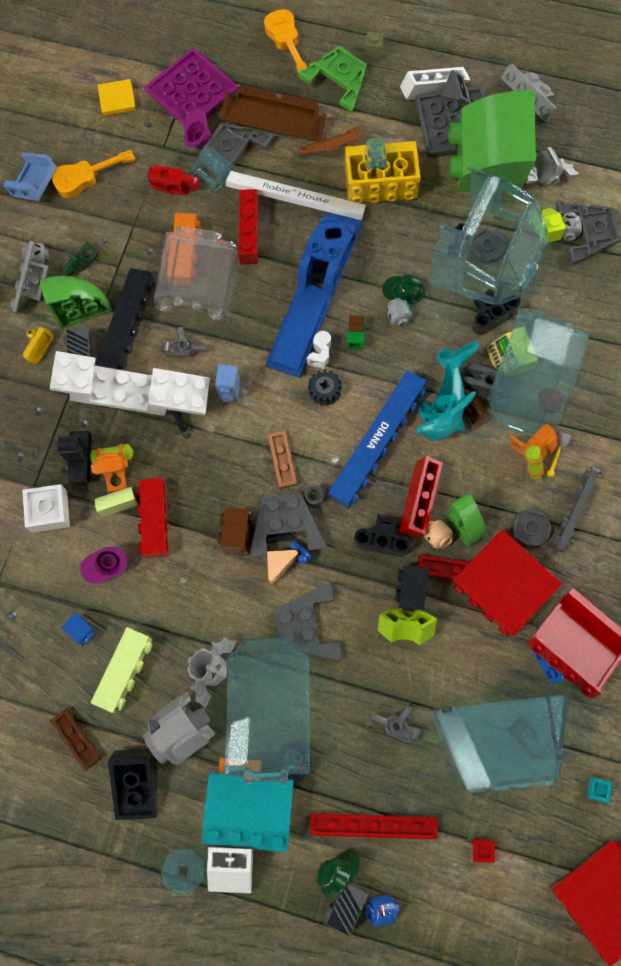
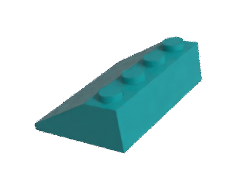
M209 772L202 844L287 852L294 780Z

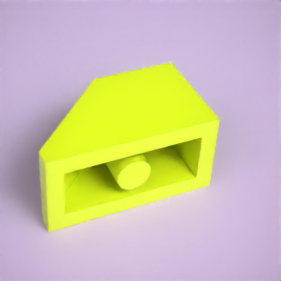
M552 208L533 212L544 244L561 240L566 229L561 214Z

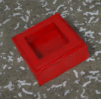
M472 839L473 862L495 863V840Z

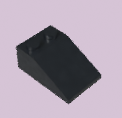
M149 748L114 750L108 761L115 820L157 818V764L155 756Z

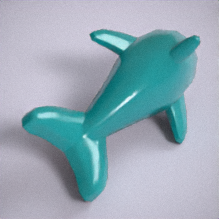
M477 340L455 351L445 347L436 356L439 364L445 368L441 388L432 405L423 401L418 409L419 416L424 422L417 428V434L423 435L429 441H442L454 432L461 433L465 430L462 420L463 411L473 400L476 392L473 391L465 396L459 368L479 348Z

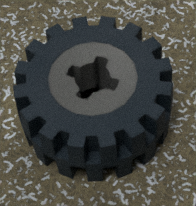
M319 370L317 374L314 373L312 375V378L309 379L308 391L310 398L316 404L320 403L322 406L323 404L328 406L330 403L334 404L335 400L339 399L342 386L341 380L336 373L333 374V371L327 372V370L321 372Z

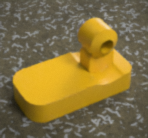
M39 327L38 331L35 329L27 331V336L31 341L24 350L23 357L34 365L40 362L54 339V335L44 327Z

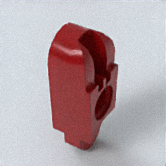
M153 165L148 170L147 178L154 190L163 191V193L188 196L189 191L194 192L199 189L200 180L192 175L184 174V169Z

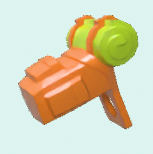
M547 424L541 427L526 444L512 435L509 437L511 447L525 457L527 473L534 480L542 478L544 474L543 460L547 455H551L557 447L556 432Z
M119 444V446L103 449L97 448V450H92V453H90V461L93 464L91 465L92 473L105 476L109 492L127 488L124 472L128 467V460H132L134 452L130 444ZM112 473H116L121 478L119 486L111 484Z

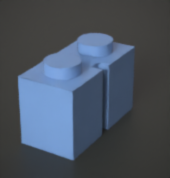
M218 364L215 386L219 399L224 402L238 401L241 380L237 366Z

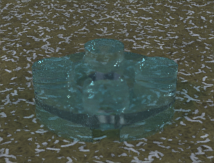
M182 848L172 852L167 856L163 864L162 880L165 886L172 892L185 895L195 891L205 877L203 859L193 849ZM180 865L188 867L187 877H184V875L179 876Z

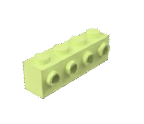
M128 627L126 628L91 700L92 704L115 714L123 709L127 691L130 692L134 686L135 681L133 679L136 672L139 673L143 667L144 662L142 660L144 655L148 654L152 648V639L149 636Z

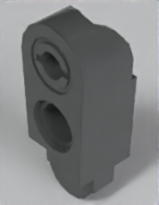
M470 364L461 372L463 387L467 390L500 399V397L505 399L512 397L516 392L517 387L512 379L502 376L503 373L486 366ZM487 380H490V381H492L494 384H493V385H489V384L486 383V381H487Z

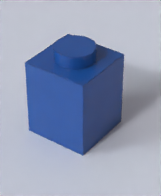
M76 613L61 627L63 631L82 646L90 643L96 632L90 624Z

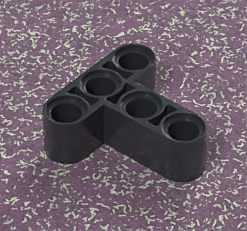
M70 431L69 436L58 438V451L68 463L69 484L90 483V453L92 446L90 431Z

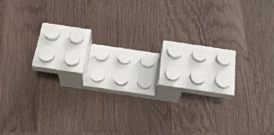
M56 351L50 390L70 393V401L165 416L168 409L205 415L210 378L153 368L152 375L99 367L95 366V358Z

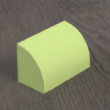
M132 486L95 498L96 510L102 518L138 505Z

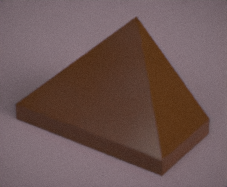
M464 389L465 396L471 393L469 390ZM477 395L474 396L473 400L463 411V417L473 430L488 418L486 401Z

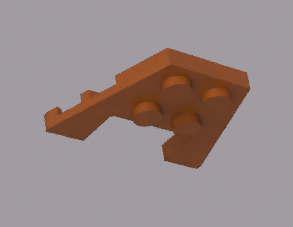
M361 125L323 141L299 147L300 154L323 150L332 152L340 149L339 145L348 146L356 143L355 139L361 138L363 133Z

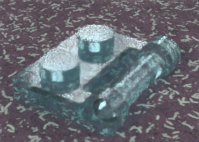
M205 145L198 159L191 166L190 171L194 175L197 174L210 185L214 192H217L233 165L212 147ZM203 165L217 176L216 180H213L201 169Z

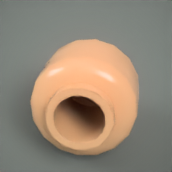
M432 520L428 524L424 538L434 548L444 549L452 542L453 531L442 520Z

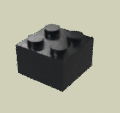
M404 565L402 569H398L397 581L401 583L400 589H396L395 602H398L399 607L424 611L429 569Z

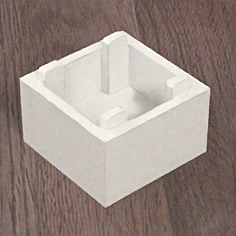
M61 484L22 490L25 528L30 532L70 527L67 490Z

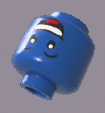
M388 894L370 898L365 907L367 920L375 927L393 924L396 921L397 914H399L397 901L393 900Z

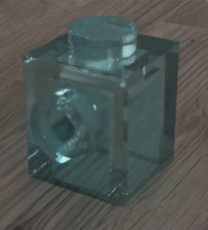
M384 138L366 140L365 152L368 169L386 168L387 156Z

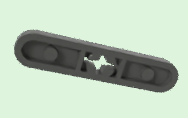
M593 465L592 468L588 467L583 475L586 479L584 484L580 483L575 494L578 497L569 517L563 519L560 526L563 530L560 535H556L552 543L555 545V550L561 553L564 551L601 468Z

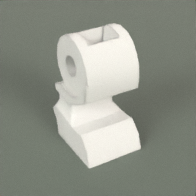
M319 331L313 340L314 350L319 354L314 352L309 354L307 365L325 369L326 365L329 364L331 336L326 331Z

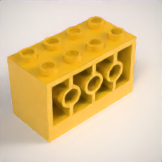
M416 141L345 147V176L348 201L377 203L379 201L392 202L418 198L420 170Z

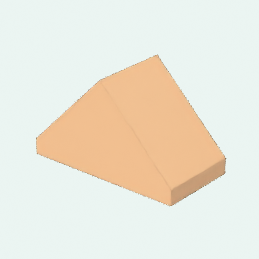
M296 550L267 552L269 582L273 585L299 557Z

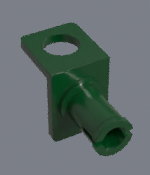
M86 242L76 255L66 249L65 252L69 255L70 259L61 271L65 275L71 276L79 265L88 268L99 254V251L89 242ZM86 249L92 250L90 258L84 257Z

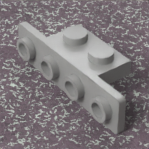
M509 64L501 77L502 80L513 91L534 90L535 113L544 122H547L556 110V106L551 102L555 94L550 91L551 88L548 85L543 84L539 80L537 74H522L513 64Z
M30 241L29 245H25L24 255H26L25 262H21L19 272L22 273L21 278L16 281V297H12L10 304L14 313L19 311L22 296L37 301L41 300L40 279L47 277L49 266L31 261L35 248L33 241Z

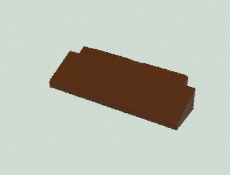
M241 85L239 89H236L235 96H231L229 92L225 91L220 120L320 142L326 114L318 115L319 107L316 101L286 94L282 95L281 99L276 98V94L273 91Z

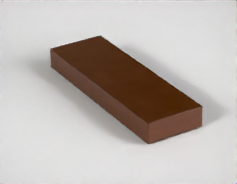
M68 708L50 720V723L83 771L89 769L102 758Z

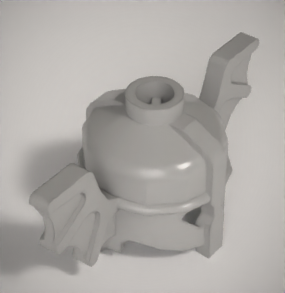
M548 147L546 151H540L536 155V162L527 177L526 183H536L539 180L543 185H555L560 181L559 177L562 172L569 178L577 177L579 172L575 171L573 164H567L563 158L559 159L555 150Z
M223 637L220 642L211 643L212 648L210 651L201 648V650L195 652L193 657H189L187 671L189 676L196 680L195 684L191 686L195 693L194 702L200 703L202 708H206L211 697L206 690V685L216 686L226 679L227 663L220 655L222 653H231L236 640H228V638Z

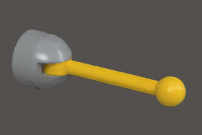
M556 433L557 450L551 468L547 471L548 477L555 475L554 468L561 448L566 447L570 442L571 436L566 433Z

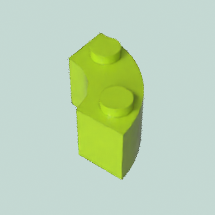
M402 608L391 609L379 615L378 631L391 643L397 640H410L421 645L435 635L437 619L426 612L416 609L414 612L402 611Z

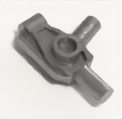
M183 327L176 329L178 341L163 342L162 352L166 356L189 357L194 351L207 352V344H194L191 339H186Z
M408 705L405 706L398 717L391 715L387 719L373 713L371 721L385 726L387 735L412 744L414 741H418L421 733L420 730L410 727L405 723L413 711Z

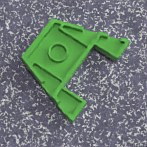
M338 46L324 55L321 60L309 64V67L304 70L301 69L298 72V77L310 85L319 73L323 74L347 90L341 98L339 105L352 113L367 64L341 46Z

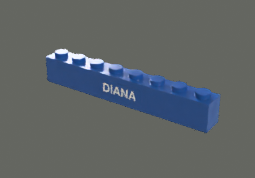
M409 370L405 372L329 490L328 498L347 509L350 505H355L359 498L358 492L360 489L364 490L369 482L367 478L371 473L374 474L379 466L377 462L380 458L384 459L389 451L388 445L390 442L394 443L398 437V429L405 426L408 421L407 415L409 412H414L418 405L416 401L426 393L425 379Z

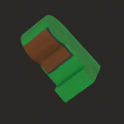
M349 315L347 349L363 350L364 315Z

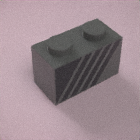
M89 327L66 329L64 344L67 347V352L65 353L93 357V337Z
M349 883L341 895L336 898L334 905L329 904L324 915L327 918L326 925L350 937L369 895L368 892Z

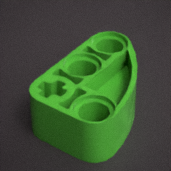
M467 493L450 504L448 521L467 547H470L486 536L482 516L471 495Z

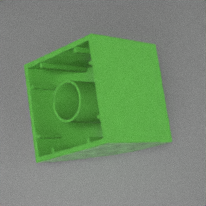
M534 90L503 92L481 98L461 109L458 122H450L448 141L449 145H457V156H450L449 178H458V191H521L536 162Z

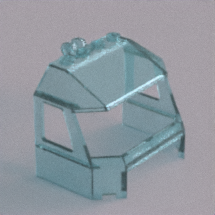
M469 167L467 172L472 173L469 207H472V210L462 231L440 224L438 232L441 233L439 243H434L432 250L431 285L497 306L519 298L523 290L526 291L529 283L533 281L534 274L538 270V265L535 262L540 261L542 256L541 249H545L548 242L546 237L547 227L538 198H534L499 174ZM503 191L528 204L523 215L501 208ZM485 212L520 221L504 256L497 279L467 261L473 238ZM465 273L495 288L494 297L464 288Z

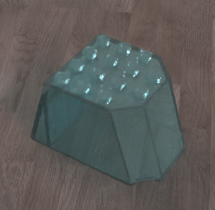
M568 694L452 707L453 710L444 711V713H442L441 709L430 712L431 720L461 788L467 789L468 792H483V788L496 791L509 790V787L528 788L532 787L531 784L546 786L553 785V780L560 779Z

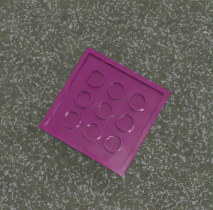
M195 48L189 50L144 87L145 92L183 126L190 111L199 108L206 113V117H209L223 105L225 91L234 96L236 89H239L238 85Z

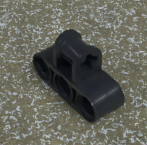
M488 289L484 295L475 297L473 302L479 313L474 318L472 326L474 333L484 335L516 315L521 303L520 297L517 294L511 293L499 299L491 289Z
M377 514L374 530L361 528L354 535V544L358 549L396 557L406 556L410 550L411 543L407 537L394 534L396 517L391 519L381 517L380 514ZM364 535L368 538V541L361 543L357 538ZM384 539L387 545L381 547L377 544V541ZM404 543L406 549L403 551L398 550L396 544Z

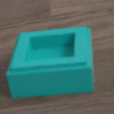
M590 777L586 798L609 804L613 782Z

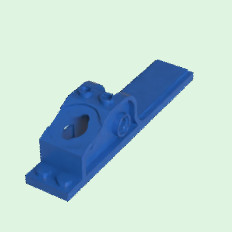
M330 212L327 217L322 216L303 252L298 268L297 288L267 359L266 367L301 378L307 363V357L313 348L314 336L320 331L361 230V221ZM330 235L333 237H337L338 239H328V237ZM319 260L329 262L324 279V289L309 284L313 269L316 268Z

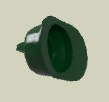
M414 275L393 276L384 282L382 292L388 300L392 301L400 298L407 301L408 304H415L424 298L425 288Z
M347 850L340 853L335 859H328L320 865L316 882L321 886L325 897L335 899L340 896L346 886L356 876L360 868L358 853L353 850Z

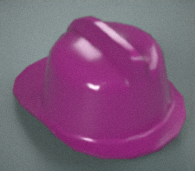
M199 108L190 111L185 119L184 142L190 148L197 147L203 149L211 138V132L207 127L206 113Z
M117 547L102 548L84 558L80 567L81 575L89 583L99 584L118 576L125 570L127 557Z

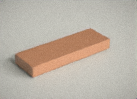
M286 431L267 434L279 489L296 486L297 480Z

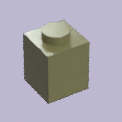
M367 32L364 60L381 61L384 33Z

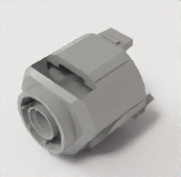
M188 692L177 697L156 712V715L148 721L149 730L143 733L144 741L149 750L162 764L169 760L172 764L179 765L209 743V739L215 735L214 731L206 725L210 718L201 707L193 712L187 705L191 701Z

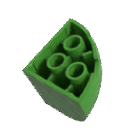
M52 276L40 279L46 305L61 329L112 312L111 305L105 294L87 280L73 276Z

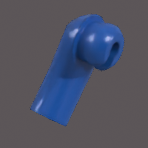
M293 540L288 548L296 550L299 555L298 562L305 565L311 560V555L301 544Z

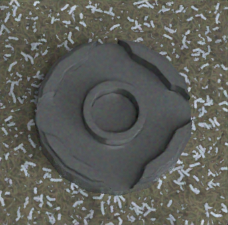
M482 229L476 232L470 243V252L473 257L483 263L498 261L504 255L506 241L503 235L493 229L492 231Z
M526 509L518 513L512 522L511 528L515 540L525 547L535 548L541 546L548 540L551 534V524L546 518L547 516L537 509Z

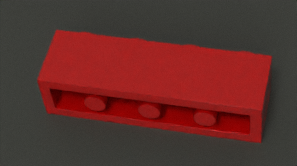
M240 189L239 260L240 264H258L257 189Z
M428 456L416 461L399 528L400 533L413 538L426 535L443 462Z
M163 478L140 479L139 486H137V497H140L137 512L138 516H141V523H138V532L142 537V542H139V552L146 559L169 557L166 483Z

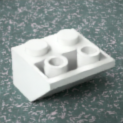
M213 845L208 847V891L251 893L254 849Z

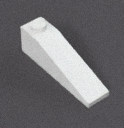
M464 67L408 71L400 88L406 100L415 99L416 95L442 92L452 70L462 74L465 83H468L470 78Z

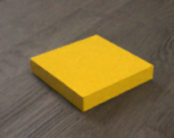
M131 79L98 84L103 116L136 111Z

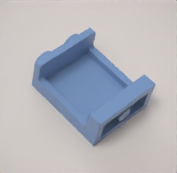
M23 152L21 156L26 163L16 181L6 180L3 187L13 197L39 201L57 166L52 162V158L46 154L40 155Z

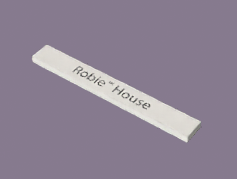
M230 171L226 180L227 187L239 190L257 189L258 195L357 220H362L366 207L364 204Z

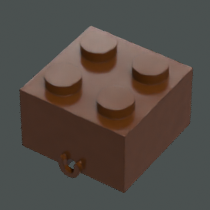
M225 507L224 513H221L220 525H222V532L218 533V544H220L224 554L248 556L252 512L249 509Z

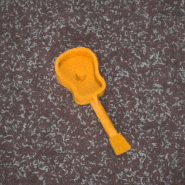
M285 9L269 13L264 19L266 34L275 41L276 47L279 50H290L296 62L298 72L301 69H306L307 66L302 61L295 47L298 44V32L295 29L293 14Z
M129 150L92 166L87 161H80L74 165H62L56 168L52 180L56 190L63 198H73L84 189L96 184L95 176L98 171L120 162H134L136 159L133 152Z

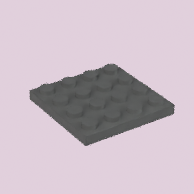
M483 86L467 88L471 103L485 97ZM443 92L415 96L427 157L457 153V145H449L450 122H458L461 109L466 104L443 97Z

